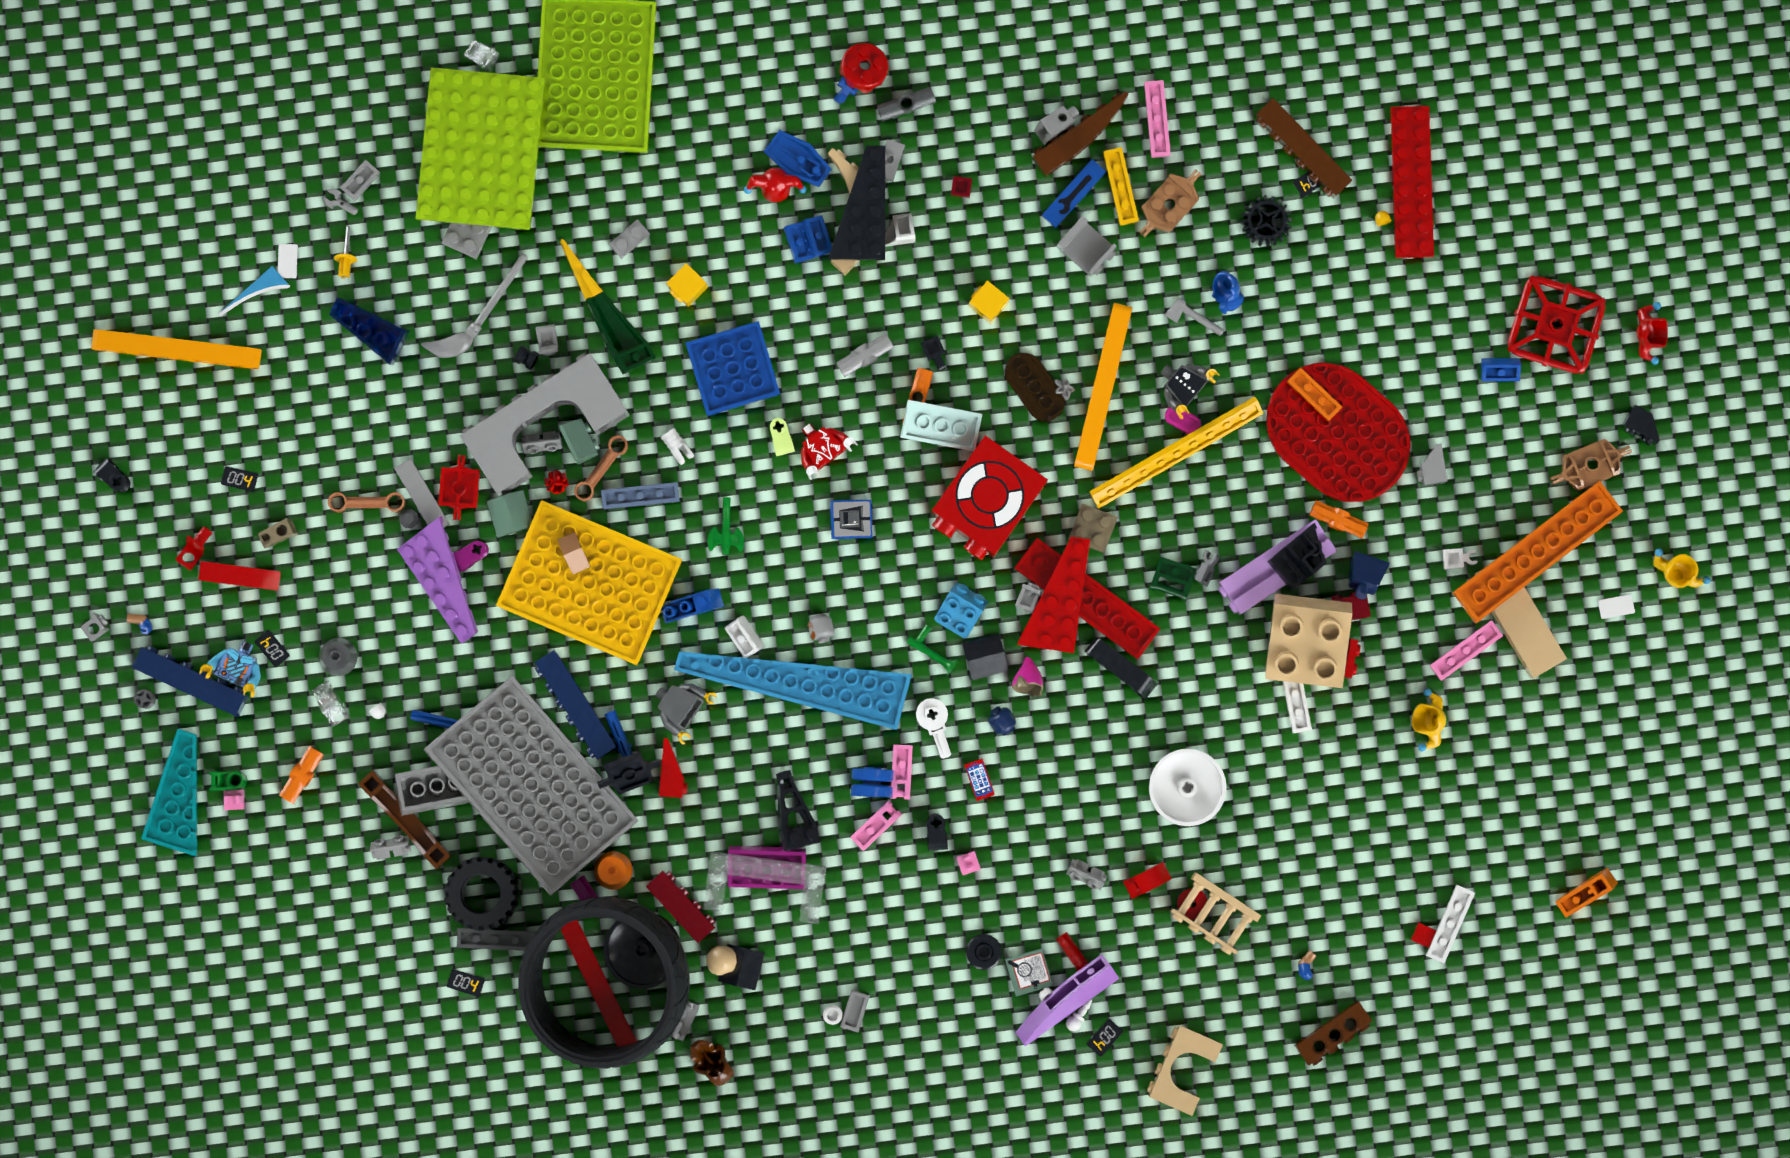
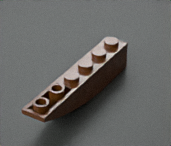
M1127 91L1123 94L1121 92L1117 93L1111 98L1112 102L1107 105L1103 103L1096 108V113L1093 115L1087 114L1080 120V124L1077 126L1071 125L1065 130L1066 133L1061 137L1059 135L1055 136L1049 141L1050 144L1045 148L1041 146L1033 152L1035 155H1033L1032 160L1045 178L1079 155L1106 129L1127 100L1129 95Z

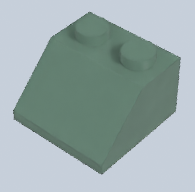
M578 419L559 426L578 465L599 455L597 450L600 447L596 439L592 440L589 435L592 430L588 422L584 423L582 419Z

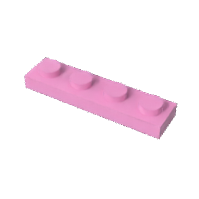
M1164 80L1144 82L1151 158L1169 157L1171 153Z
M1491 620L1429 666L1438 679L1442 681L1503 635Z

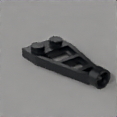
M791 770L777 773L779 835L784 851L820 843L821 840L816 823L793 781ZM791 793L794 796L796 807H786L785 794ZM791 812H798L804 822L803 827L795 829L789 827L788 816Z

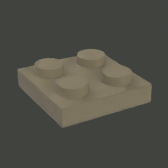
M1082 503L1068 540H1070L1071 536L1091 539L1089 548L1104 553L1118 517Z

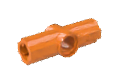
M917 368L909 400H913L912 397L915 393H921L923 395L921 402H926L933 376L932 371Z
M1317 500L1309 516L1327 523L1329 527L1335 530L1345 531L1360 539L1363 538L1369 525L1365 521L1351 516L1345 510L1337 507L1333 508Z
M309 746L300 762L293 767L289 774V780L279 796L294 804L303 788L310 783L314 776V770L319 765L324 754Z

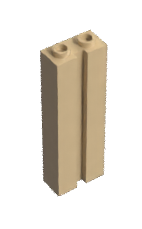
M1525 587L1491 612L1530 679L1539 676L1567 659Z

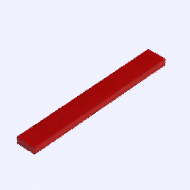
M575 920L567 923L561 929V932L616 1045L625 1046L637 1042L579 921Z

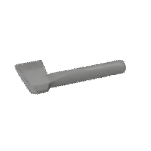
M1181 298L1177 299L1165 314L1166 317L1177 323L1183 312L1219 336L1224 332V329L1186 306V301Z

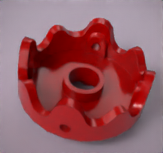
M859 43L851 46L843 55L840 64V75L844 76L847 85L851 88L859 89L862 93H869L875 87L881 86L888 73V60L884 52L869 43ZM867 62L870 68L864 70L860 67V63Z

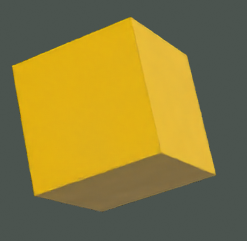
M687 263L666 283L667 287L671 290V295L680 303L683 302L687 307L708 288L707 283Z
M987 280L983 286H979L973 293L969 307L991 324L1009 303L1010 298Z

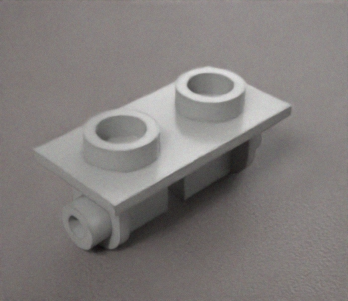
M543 432V439H540L539 433L526 434L525 437H522L524 454L562 449L560 432Z
M398 835L392 839H377L371 842L370 852H372V858L377 860L390 858V851L392 850L394 857L408 855L411 852V846L408 845L409 837Z
M1072 859L1066 874L1073 880L1086 883L1092 889L1101 890L1108 875L1095 867H1092L1091 871L1088 872L1089 864L1079 859Z
M687 1001L682 1018L671 1034V1037L684 1041L700 1007L699 1005Z

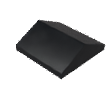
M999 634L962 643L972 680L1009 671Z
M727 943V946L734 950L737 963L732 972L719 975L718 981L756 990L765 953Z

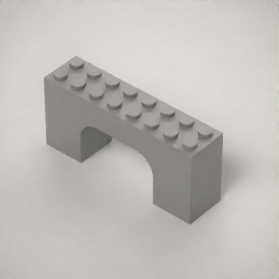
M591 353L581 354L572 365L570 363L560 368L561 372L556 375L553 373L543 379L545 382L539 386L534 384L527 389L528 393L523 396L521 394L511 399L512 403L509 405L499 406L495 409L496 413L490 417L486 415L478 420L479 424L474 427L470 425L462 430L463 434L460 437L499 496L507 494L533 477L517 452L516 440L524 428L562 405H573L579 408L597 435L630 416Z

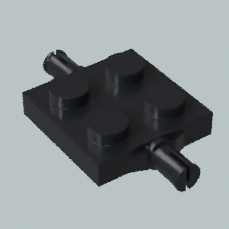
M639 751L607 763L604 767L608 778L597 781L598 786L601 789L611 785L619 795L654 782L651 770L661 767L660 760L657 759L648 763Z

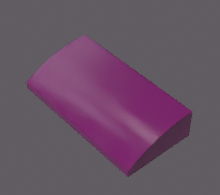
M729 846L728 887L805 889L806 848L784 851L783 847Z

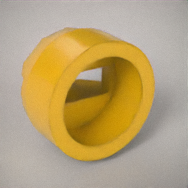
M1379 211L1376 214L1375 222L1377 227L1391 222L1387 212Z

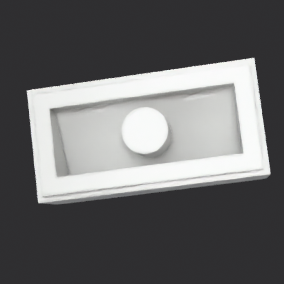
M744 615L738 617L724 628L744 658H749L764 648V644Z

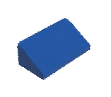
M1519 358L1481 359V381H1520L1521 362Z

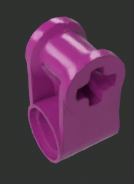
M474 541L454 552L460 573L469 569L488 555L489 548L486 543ZM476 546L482 547V549L480 550L481 554L475 553V551L477 550Z

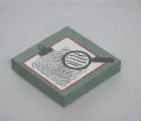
M1042 948L1005 959L1016 996L1053 986Z

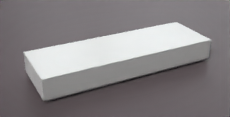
M1283 681L1292 734L1312 730L1304 685L1302 683Z

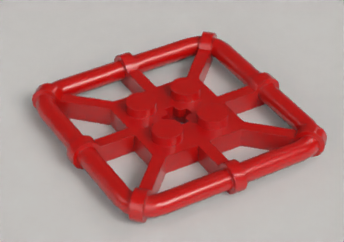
M1532 275L1528 277L1518 309H1515L1514 312L1515 319L1508 338V351L1516 356L1541 363V366L1544 367L1548 365L1570 373H1585L1595 342L1599 338L1598 332L1605 312V298L1596 293L1573 287L1570 283L1564 284L1540 276ZM1539 284L1564 291L1560 305L1549 302ZM1532 287L1542 303L1539 316L1525 312ZM1569 293L1595 301L1580 310L1565 307ZM1598 306L1591 332L1577 328L1580 315ZM1527 318L1537 321L1534 334L1515 343L1522 319ZM1556 319L1560 320L1559 324L1562 325L1557 330L1552 325V322H1555ZM1575 333L1588 337L1582 362L1571 345ZM1534 339L1548 342L1545 356L1521 350L1518 347ZM1554 344L1567 349L1575 366L1550 358Z

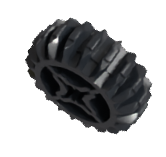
M1264 195L1263 201H1261L1260 197H1256V203L1251 200L1249 202L1251 207L1245 206L1244 209L1248 213L1244 212L1241 214V217L1246 219L1241 220L1240 224L1247 225L1242 228V232L1249 231L1245 237L1249 238L1252 235L1251 243H1254L1257 239L1259 240L1258 246H1261L1263 241L1266 247H1269L1270 241L1275 246L1277 245V240L1280 242L1284 240L1282 235L1288 236L1289 233L1286 230H1291L1292 226L1286 223L1292 222V218H1286V216H1289L1291 211L1284 212L1287 205L1284 204L1281 207V199L1275 203L1274 196L1268 201L1267 195ZM1270 207L1275 211L1271 213H1266L1263 209L1261 210L1260 208ZM1255 211L1259 223L1253 228L1251 216ZM1278 215H1280L1282 221L1279 231L1274 224V219ZM1271 218L1269 224L1261 225L1264 219ZM1265 229L1270 233L1272 232L1273 235L1265 236L1258 232Z

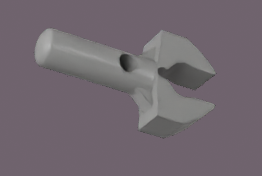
M337 189L327 190L328 193L335 196L336 201H330L323 197L326 206L331 209L334 206H339L352 215L358 212L357 208L341 199L342 193Z

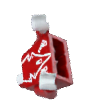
M810 423L802 429L808 439L802 443L803 447L800 450L801 463L809 479L812 480L811 475L813 473H817L819 476V470L846 451V448L851 452V444H858L852 437H848L839 430L822 427L816 431Z

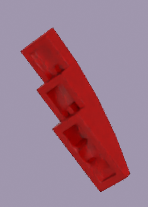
M200 561L198 580L278 591L281 572Z

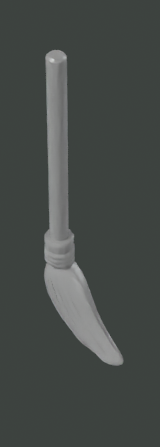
M525 254L520 255L476 321L471 322L464 333H458L438 341L421 343V346L440 358L455 357L467 351L472 345L473 339L477 337L478 332L482 329L481 325L528 257Z

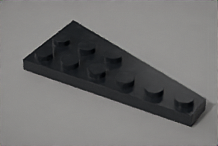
M866 146L828 260H885V146Z

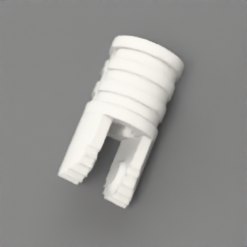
M675 428L661 437L680 465L684 464L685 460L678 449H681L688 459L694 457V454L679 436V433L676 432Z

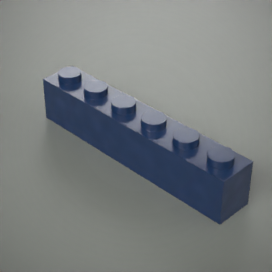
M149 645L147 648L141 647L133 663V669L234 716H240L249 697L246 694L243 695L242 688L235 686L233 689L227 686V681L217 678V680L205 678L207 672L203 671L199 674V672L192 670L194 666L183 662L181 665L175 662L176 658L169 654L162 656L158 654L159 650Z
M556 650L535 662L537 665L535 667L536 672L540 678L544 676L547 683L545 686L551 694L554 692L558 699L555 701L561 710L565 709L568 713L565 717L571 726L575 724L578 729L576 734L581 742L585 741L589 746L586 749L589 755L599 760L618 748Z

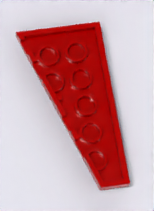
M1071 536L1017 645L1074 653L1091 539Z

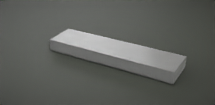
M412 459L394 468L427 525L441 516L444 521L442 523L443 527L445 528L450 525Z

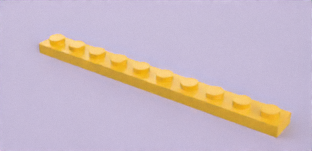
M1254 396L1089 491L1095 505L1099 509L1262 415L1263 411L1258 400Z

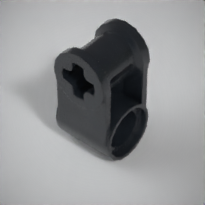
M105 458L93 471L97 477L118 492H126L131 486L130 479L108 458ZM119 479L121 480L122 486H118L119 483L117 481Z
M931 814L927 819L928 851L947 850L948 842L944 818L939 814ZM934 817H937V820H941V824H938L937 828L930 824L931 821H934Z

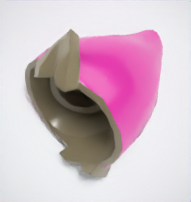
M1025 657L1023 665L1013 679L1012 689L1021 694H1030V697L1041 696L1043 691L1041 672L1031 658Z

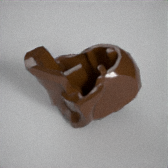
M697 1040L692 1044L691 1059L695 1062L692 1067L694 1071L706 1075L715 1086H722L729 1082L734 1075V1069L725 1057V1049L722 1044L714 1046L711 1042Z

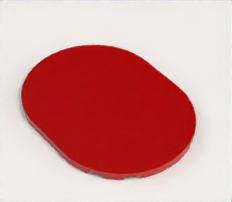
M1314 363L1301 367L1342 406L1327 421L1287 383L1300 368L1286 376L1273 392L1266 414L1268 436L1280 458L1320 493L1338 501L1363 502L1376 498L1388 491L1402 476L1410 453V435L1399 410L1364 378L1347 367L1330 363Z

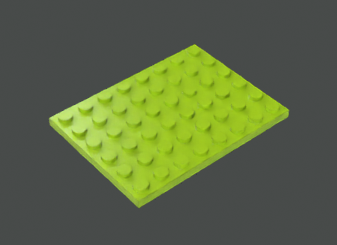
M542 0L538 77L545 78L539 147L648 153L656 2L635 0Z
M431 68L416 220L523 230L531 229L545 78Z

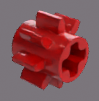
M558 470L549 472L548 478H544L547 491H551L554 494L564 492L565 486H569L566 473H561Z

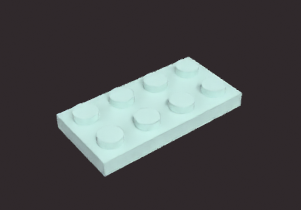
M908 400L900 437L974 451L976 449L982 414Z

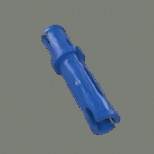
M616 710L604 714L617 743L618 753H621L622 758L633 754L631 750L632 745L628 743Z

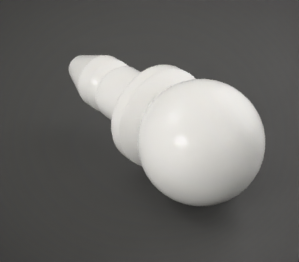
M1091 999L1082 1005L1077 1013L1073 1012V1016L1066 1020L1068 1030L1077 1031L1080 1029L1081 1022L1085 1020L1082 1016L1090 1008Z

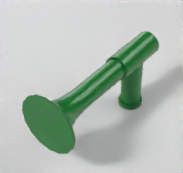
M924 625L918 637L910 636L906 643L940 663L946 669L948 676L956 666L958 659L955 661L948 660L923 644L922 642L932 630L929 626Z

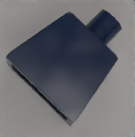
M1355 551L1350 561L1348 586L1356 590L1355 596L1359 599H1366L1367 594L1374 595L1390 563Z

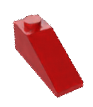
M664 738L659 796L683 798V794H687L688 783H685V778L669 739Z

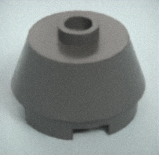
M333 638L327 641L322 646L319 654L322 668L333 676H343L351 672L358 658L355 646L344 638Z

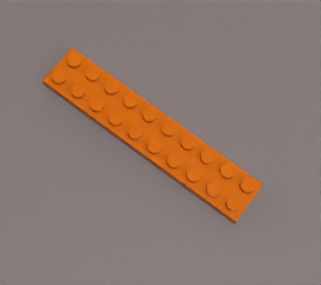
M1599 481L1452 593L1476 624L1618 516L1623 510L1602 482Z

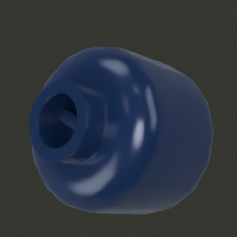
M998 706L990 711L991 715L988 718V723L996 734L1005 736L1015 729L1016 719L1009 708H1000Z

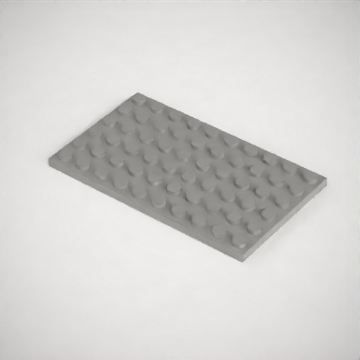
M513 676L424 748V751L550 896L639 821L609 786L599 788L597 781L603 779Z

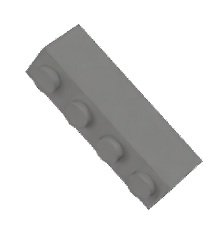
M438 766L395 774L401 816L470 803Z

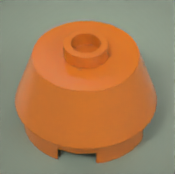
M606 852L595 863V878L606 889H620L632 877V864L628 857L620 852Z

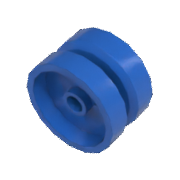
M875 767L852 769V779L863 781V784L852 785L851 796L892 798L893 787L881 785V782L893 781L894 770H882V768Z

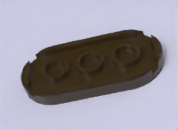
M1017 353L1013 355L1005 366V378L1008 384L1036 420L1050 422L1057 419L1064 410L1065 398L1062 393H1055L1056 389L1059 388L1036 356L1030 353Z

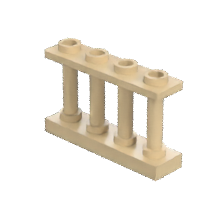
M1194 873L1191 877V880L1195 881L1193 883L1194 887L1178 911L1171 908L1172 918L1180 923L1184 920L1190 924L1188 926L1190 930L1197 934L1199 931L1206 935L1204 939L1213 945L1215 942L1222 945L1220 949L1228 955L1231 953L1237 954L1238 951L1232 947L1247 924L1251 923L1252 920L1258 922L1261 915L1198 873ZM1205 888L1210 891V898L1193 922L1184 915L1200 890L1203 891ZM1222 899L1226 902V908L1212 930L1208 932L1201 927V924L1216 901L1219 902ZM1237 909L1243 913L1242 919L1225 943L1217 938V935L1231 913Z

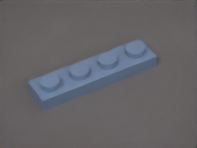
M678 482L601 490L603 510L680 502Z

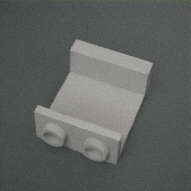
M1083 216L1057 244V248L1090 277L1093 274L1098 275L1104 268L1102 264L1106 260L1110 261L1117 253L1115 252L1117 245L1109 243L1088 224V220Z

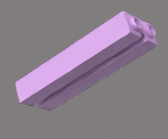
M1316 519L1218 583L1220 586L1218 588L1219 592L1224 598L1227 596L1231 602L1228 605L1234 614L1238 613L1241 615L1286 585L1267 561L1313 523L1317 526L1316 532L1318 540L1321 541L1325 559L1337 551Z

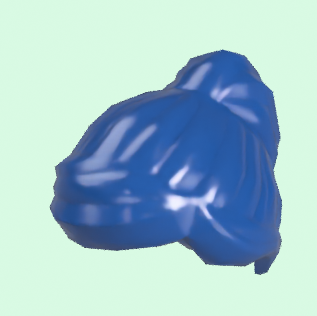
M1227 271L1217 273L1213 281L1212 297L1220 303V311L1226 314L1228 311H1234L1239 308L1244 296L1240 292L1239 282L1233 274Z

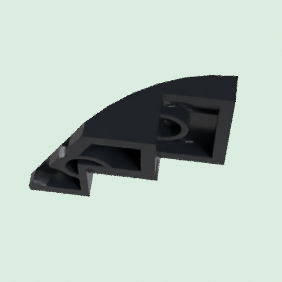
M1315 523L1310 525L1267 561L1291 591L1295 590L1301 583L1326 564L1325 555L1322 552V544L1318 540Z

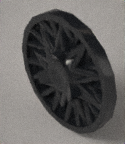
M980 934L973 937L967 944L966 955L970 964L976 969L988 970L995 967L1001 960L1002 949L998 940L992 935Z

